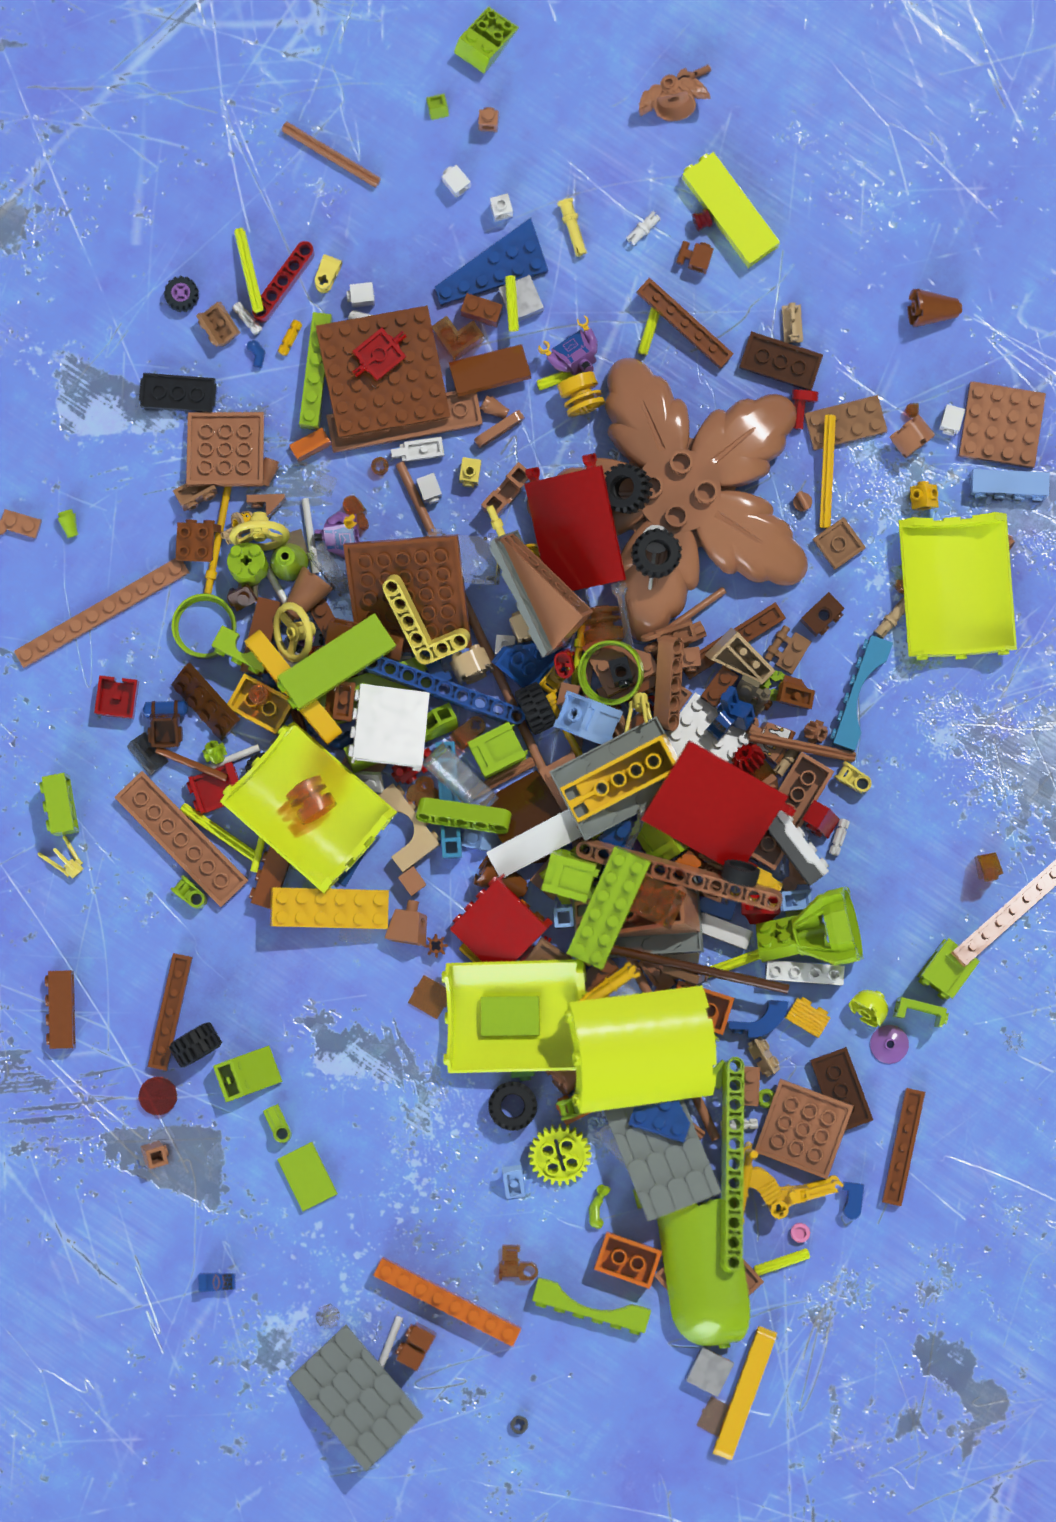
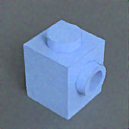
M569 904L557 905V908H553L555 929L574 928L573 907H569Z

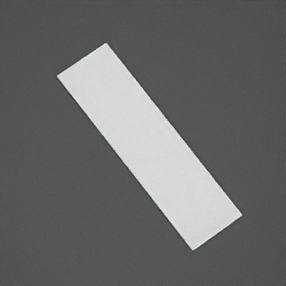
M569 809L486 853L498 876L500 877L502 874L508 876L550 854L553 850L555 851L582 837V834L577 828V824Z

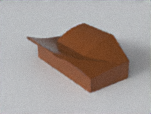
M785 675L780 683L776 701L797 708L812 709L815 690L808 689L802 679Z
M343 682L326 694L325 710L333 720L352 722L356 683Z

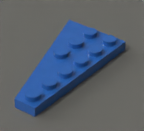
M531 217L436 285L435 291L440 306L465 299L466 293L477 295L506 285L505 277L513 275L516 280H519L529 275L534 277L547 273L548 268Z

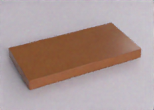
M522 344L448 362L458 397L531 379Z

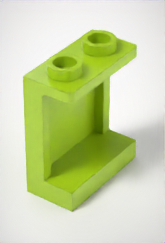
M898 997L896 1000L893 1017L905 1018L906 1010L909 1008L936 1015L934 1027L940 1028L947 1024L949 1013H946L947 1008L904 997Z

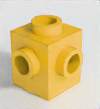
M929 481L917 482L916 486L910 487L912 509L925 511L939 508L937 485L929 484Z

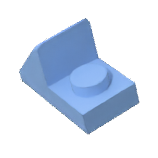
M465 829L461 846L490 851L501 845V840L497 833Z
M810 889L781 892L783 896L782 912L802 910L812 902Z
M522 1166L502 1167L506 1199L525 1197Z

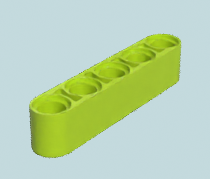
M423 797L419 799L415 818L424 823L506 834L509 830L512 813L502 808Z

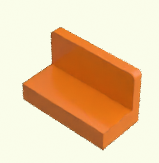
M322 427L290 444L289 447L299 463L332 444Z

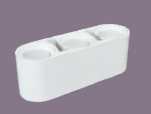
M701 912L702 934L747 950L753 931Z

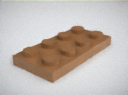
M878 395L804 413L813 451L823 449L824 417L827 414L836 416L834 446L887 433Z

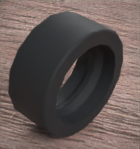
M726 860L721 877L735 885L754 887L757 885L760 869L744 861Z

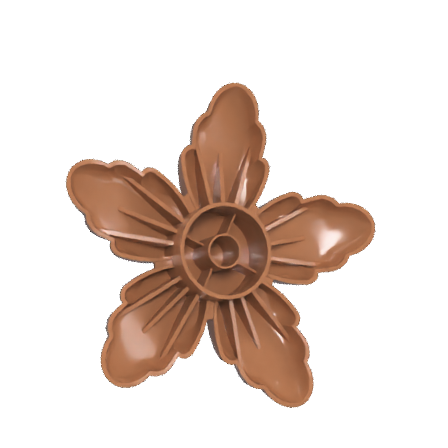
M623 358L615 362L611 366L607 377L609 394L605 400V409L612 422L608 427V436L620 453L629 460V464L647 472L646 475L651 478L649 483L653 484V488H650L653 494L648 497L650 502L644 504L645 508L643 510L638 509L639 512H631V514L612 510L617 536L630 529L634 531L621 552L626 580L620 581L618 586V597L624 606L623 618L628 633L634 639L641 641L640 637L642 635L667 627L670 620L677 617L683 611L688 590L695 589L699 583V547L704 549L708 557L724 573L734 574L738 571L750 581L762 583L769 580L774 584L782 586L793 585L801 581L806 575L808 561L804 550L793 539V532L789 524L773 515V507L766 499L750 493L735 491L737 487L750 484L766 476L770 471L769 462L784 451L786 436L794 428L797 419L796 408L792 401L778 394L765 395L756 400L749 398L741 399L734 403L726 412L721 409L711 412L704 420L696 437L690 438L687 406L681 399H674L668 382L662 377L654 375L645 363L635 358ZM597 457L596 466L602 465L603 472L605 473L606 471H611L610 467H618L617 464H625V462ZM587 467L566 468L558 473L557 476L584 470ZM631 478L623 480L620 484L619 495L623 500L629 498L633 493L634 484ZM527 500V509L529 515L531 516L529 503ZM652 525H660L667 529L669 533L672 532L675 539L678 538V544L682 548L680 551L682 557L679 560V565L669 575L658 579L653 578L652 589L649 590V576H643L642 572H638L636 565L632 563V546L646 528ZM646 550V557L650 562L652 560V553ZM666 550L656 553V565L665 562L667 559Z

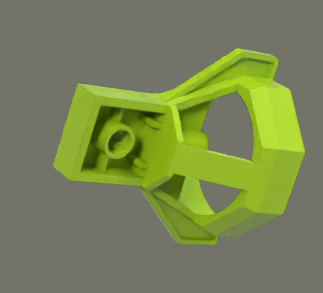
M847 886L831 889L817 895L797 916L794 915L756 924L758 953L762 962L797 954L801 956L809 955L833 965L848 964L864 959L858 921L851 900L850 890Z

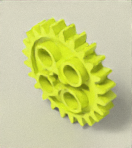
M559 1123L558 1128L555 1129L552 1124L551 1130L544 1127V1134L537 1132L539 1139H532L533 1144L529 1146L531 1152H528V1157L531 1158L529 1164L534 1165L532 1167L533 1172L538 1171V1178L544 1176L543 1182L551 1179V1185L555 1181H558L559 1186H561L562 1181L569 1185V1179L576 1182V1176L582 1178V1171H588L586 1165L591 1164L590 1159H588L591 1158V1152H589L591 1146L587 1144V1138L582 1139L583 1132L576 1134V1127L569 1130V1125L567 1124L565 1129H563L561 1123ZM555 1139L558 1140L560 1153L563 1155L565 1170L561 1167L560 1157L557 1154V1147L554 1142ZM564 1141H570L572 1144L570 1146H564L562 1143ZM545 1146L553 1147L550 1151H546L543 1148ZM569 1159L576 1160L574 1164H570L567 1161ZM551 1163H555L558 1165L556 1168L553 1169L548 1167V1165Z

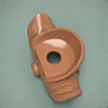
M666 75L662 78L660 85L654 84L649 90L643 92L639 102V114L643 116L655 109V113L661 119L679 121L689 117L694 112L696 98L706 100L711 99V96L703 83L696 78L690 80L687 77H683L678 80L674 75Z

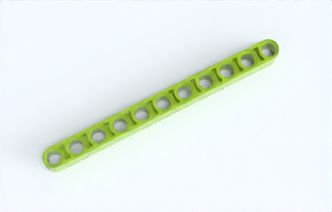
M739 1057L728 1059L722 1067L721 1268L728 1273L738 1271L743 1264L744 1062ZM731 1062H733V1063L736 1064V1066H737V1070H736V1071L731 1070V1068H730V1063H731ZM731 1081L736 1084V1091L730 1088ZM730 1101L736 1103V1110L730 1108ZM730 1120L736 1123L735 1130L730 1128ZM730 1140L735 1141V1150L729 1146ZM730 1159L735 1161V1169H732L729 1166ZM730 1179L735 1181V1189L729 1186ZM729 1199L735 1201L736 1206L734 1209L729 1206ZM730 1218L735 1221V1228L729 1226L728 1221ZM730 1238H732L735 1241L734 1248H731L728 1245V1240ZM729 1258L735 1261L734 1268L728 1265Z

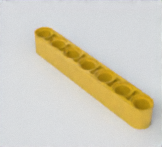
M260 629L244 640L246 646L258 661L263 663L262 666L276 683L278 682L277 676L291 668ZM318 700L300 710V713L327 745L343 733Z
M758 1326L712 1454L732 1460L775 1343L777 1332Z

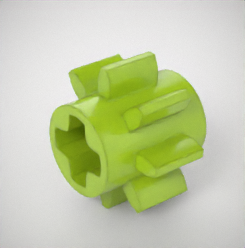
M216 740L208 742L205 745V749L202 750L206 762L211 761L212 764L223 762L225 759L224 755H227L223 742L219 744Z

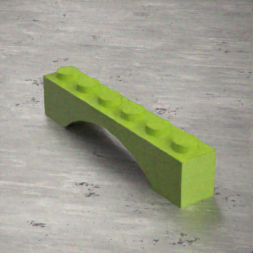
M317 312L312 314L299 425L302 429H320L325 372L315 326L333 323L332 314Z
M450 703L437 707L427 714L425 742L459 728L457 717ZM349 746L344 747L345 757L353 773L377 764L376 762L355 760L354 763H351V756H348Z
M538 1277L532 1298L536 1306L546 1308L547 1305L552 1306L554 1311L564 1314L565 1311L573 1312L572 1316L580 1319H584V1316L590 1317L592 1322L602 1324L603 1321L611 1323L610 1327L619 1330L625 1327L629 1329L630 1333L640 1335V1332L645 1333L651 1309L635 1304H629L613 1310L589 1308L570 1298L557 1282Z

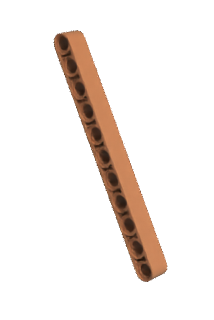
M583 838L576 846V854L582 859L607 865L616 845L591 838L585 841ZM581 845H588L590 847V851H582ZM623 848L652 861L646 873L647 877L770 911L778 910L782 904L783 896L776 889L758 884L754 887L735 885L724 880L721 874ZM602 849L607 850L609 856L602 857L599 851ZM662 865L665 868V872L659 873L655 867ZM680 870L684 873V877L678 878L674 872ZM699 875L702 877L703 882L696 883L693 877ZM719 881L722 887L715 888L712 886V882ZM738 886L741 892L733 893L730 888ZM756 891L760 897L753 899L749 893ZM775 896L779 902L772 904L768 898Z

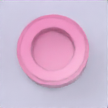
M796 1223L791 1227L790 1235L794 1241L803 1243L808 1240L810 1230L807 1225Z

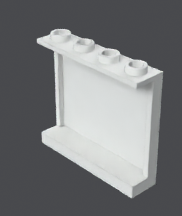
M360 684L359 690L356 689L354 701H357V708H353L352 714L355 726L351 727L350 738H353V745H349L348 756H351V763H354L355 760L408 766L413 767L412 771H420L423 765L430 692Z

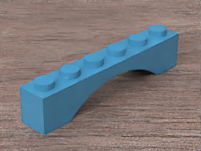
M873 635L869 639H865L862 650H865L863 657L859 656L855 666L858 668L857 674L852 675L849 683L852 686L850 693L846 692L843 703L846 704L844 711L840 710L836 720L839 722L838 728L833 729L830 737L833 740L832 745L852 752L856 750L862 733L857 718L859 692L870 673L887 661L893 642Z
M455 741L435 742L439 799L459 802ZM441 825L442 858H462L460 828Z

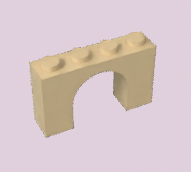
M392 783L378 795L394 810L408 816L414 825V834L411 841L392 856V859L404 873L439 847L438 841L440 838L434 830L432 832L428 830L426 826L429 823L420 822L415 818L416 806L411 800L406 801L403 797L406 793L400 785L395 786Z

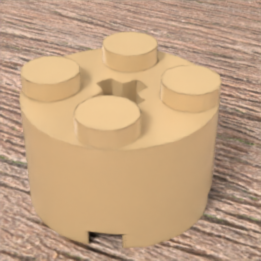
M479 644L471 646L467 652H458L451 656L453 660L450 662V666L461 686H463V682H466L467 685L477 682L487 676V671L490 670L491 673L494 671L485 648L480 647Z

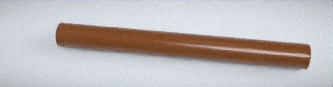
M157 747L155 753L222 781L226 782L228 779V774L165 748Z

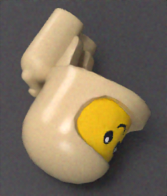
M244 511L232 514V527L220 533L221 538L225 539L228 545L233 544L229 537L233 527L250 521L252 512ZM250 529L238 533L237 537L241 539V534L250 532Z

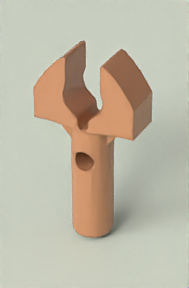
M706 65L693 72H689L684 68L680 70L677 78L678 80L682 77H687L690 80L711 72V67Z

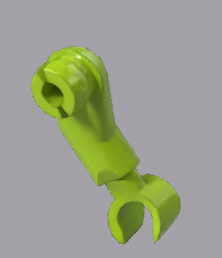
M604 1185L597 1187L596 1192L598 1195L594 1197L589 1206V1224L596 1229H600L603 1226V1220L600 1218V1206L603 1203L604 1196L611 1190L610 1187Z

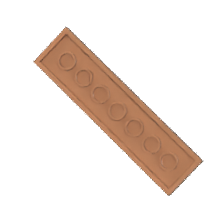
M456 391L447 392L446 397L450 418L338 438L333 414H328L326 416L333 453L482 426L477 392L460 397L457 396Z
M143 771L114 797L220 907H223L249 881Z

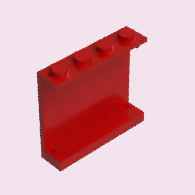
M502 874L499 878L497 876L492 878L488 883L490 887L487 890L483 888L476 895L478 900L475 903L471 901L464 908L466 912L463 915L459 914L452 921L455 924L450 928L482 962L517 961L553 923L548 917L542 922L502 882V879L506 876L505 874Z

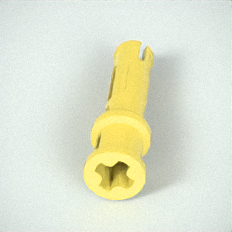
M567 198L557 202V205L560 207L563 215L562 221L567 225L575 256L578 257L587 254L578 226V213H575L573 198Z

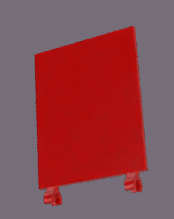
M595 453L582 456L583 463L587 467L586 469L539 480V467L525 469L526 476L530 480L529 483H525V489L540 560L572 591L626 580L602 465L596 466L597 457Z
M689 740L642 815L641 820L723 866L726 860L733 859L758 867L748 860L776 815L782 810L787 815L793 817L796 810L792 805L785 803L788 795Z

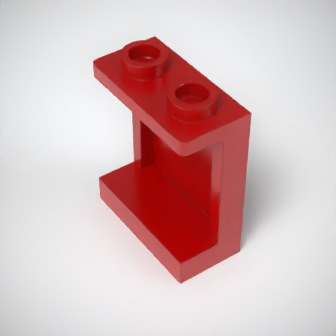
M232 761L216 768V770L228 774L226 782L205 773L188 777L190 782H187L190 794L194 793L196 798L193 801L196 811L206 814L225 807L220 802L224 796L222 794L229 785L233 786L239 781Z

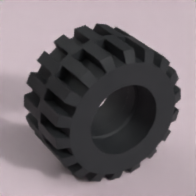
M626 463L617 464L618 467H610L611 471H606L604 474L606 475L605 481L611 509L626 514H631V512L637 513L639 512L638 509L643 510L645 508L644 504L650 502L648 499L649 495L652 496L653 494L650 491V488H653V484L649 483L651 478L646 475L647 472L637 466ZM631 478L634 484L633 493L629 498L623 500L619 495L620 484L623 480Z
M660 528L650 529L642 533L635 540L631 552V557H633L632 563L636 565L638 572H642L643 576L657 579L662 578L673 572L679 565V560L682 557V554H680L682 548L678 544V538L675 539L672 532L668 533V530H660ZM657 542L665 547L667 559L664 563L656 565L647 559L646 548L649 544Z
M537 682L515 691L516 701L525 715V720L530 730L535 735L554 726L556 717L543 689Z
M208 1022L173 1041L169 1045V1049L179 1066L186 1067L219 1048L222 1041L211 1022Z
M506 1082L493 1091L489 1099L488 1108L491 1118L498 1126L511 1131L520 1130L528 1126L534 1119L537 1111V1101L534 1093L526 1085L519 1082ZM511 1094L518 1095L524 1102L522 1114L514 1118L506 1116L501 1109L502 1100Z

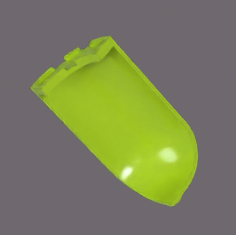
M721 1198L700 1202L699 1206L697 1203L657 1218L671 1315L678 1331L687 1340L700 1346L719 1345V1349L731 1347L730 1343L741 1341L749 1328L750 1300L744 1262L742 1267L735 1272L728 1273L721 1268ZM729 1199V1206L734 1209V1200ZM730 1218L728 1224L731 1228H735V1221ZM730 1238L728 1240V1245L731 1248H734L735 1241L732 1238ZM729 1258L728 1265L734 1268L735 1261Z

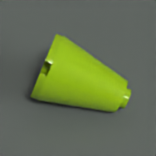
M287 543L274 550L271 555L270 566L273 573L279 579L295 581L302 566L308 567V557L300 546Z

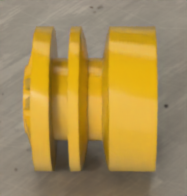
M593 371L569 377L557 385L562 399L571 398L564 403V407L569 408L566 411L568 417L585 415L604 405V398L599 397L602 394L601 390H592L598 385Z

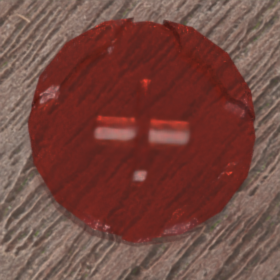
M153 1077L142 1084L139 1091V1102L146 1112L152 1115H163L174 1108L178 1093L175 1085L170 1080L164 1077Z

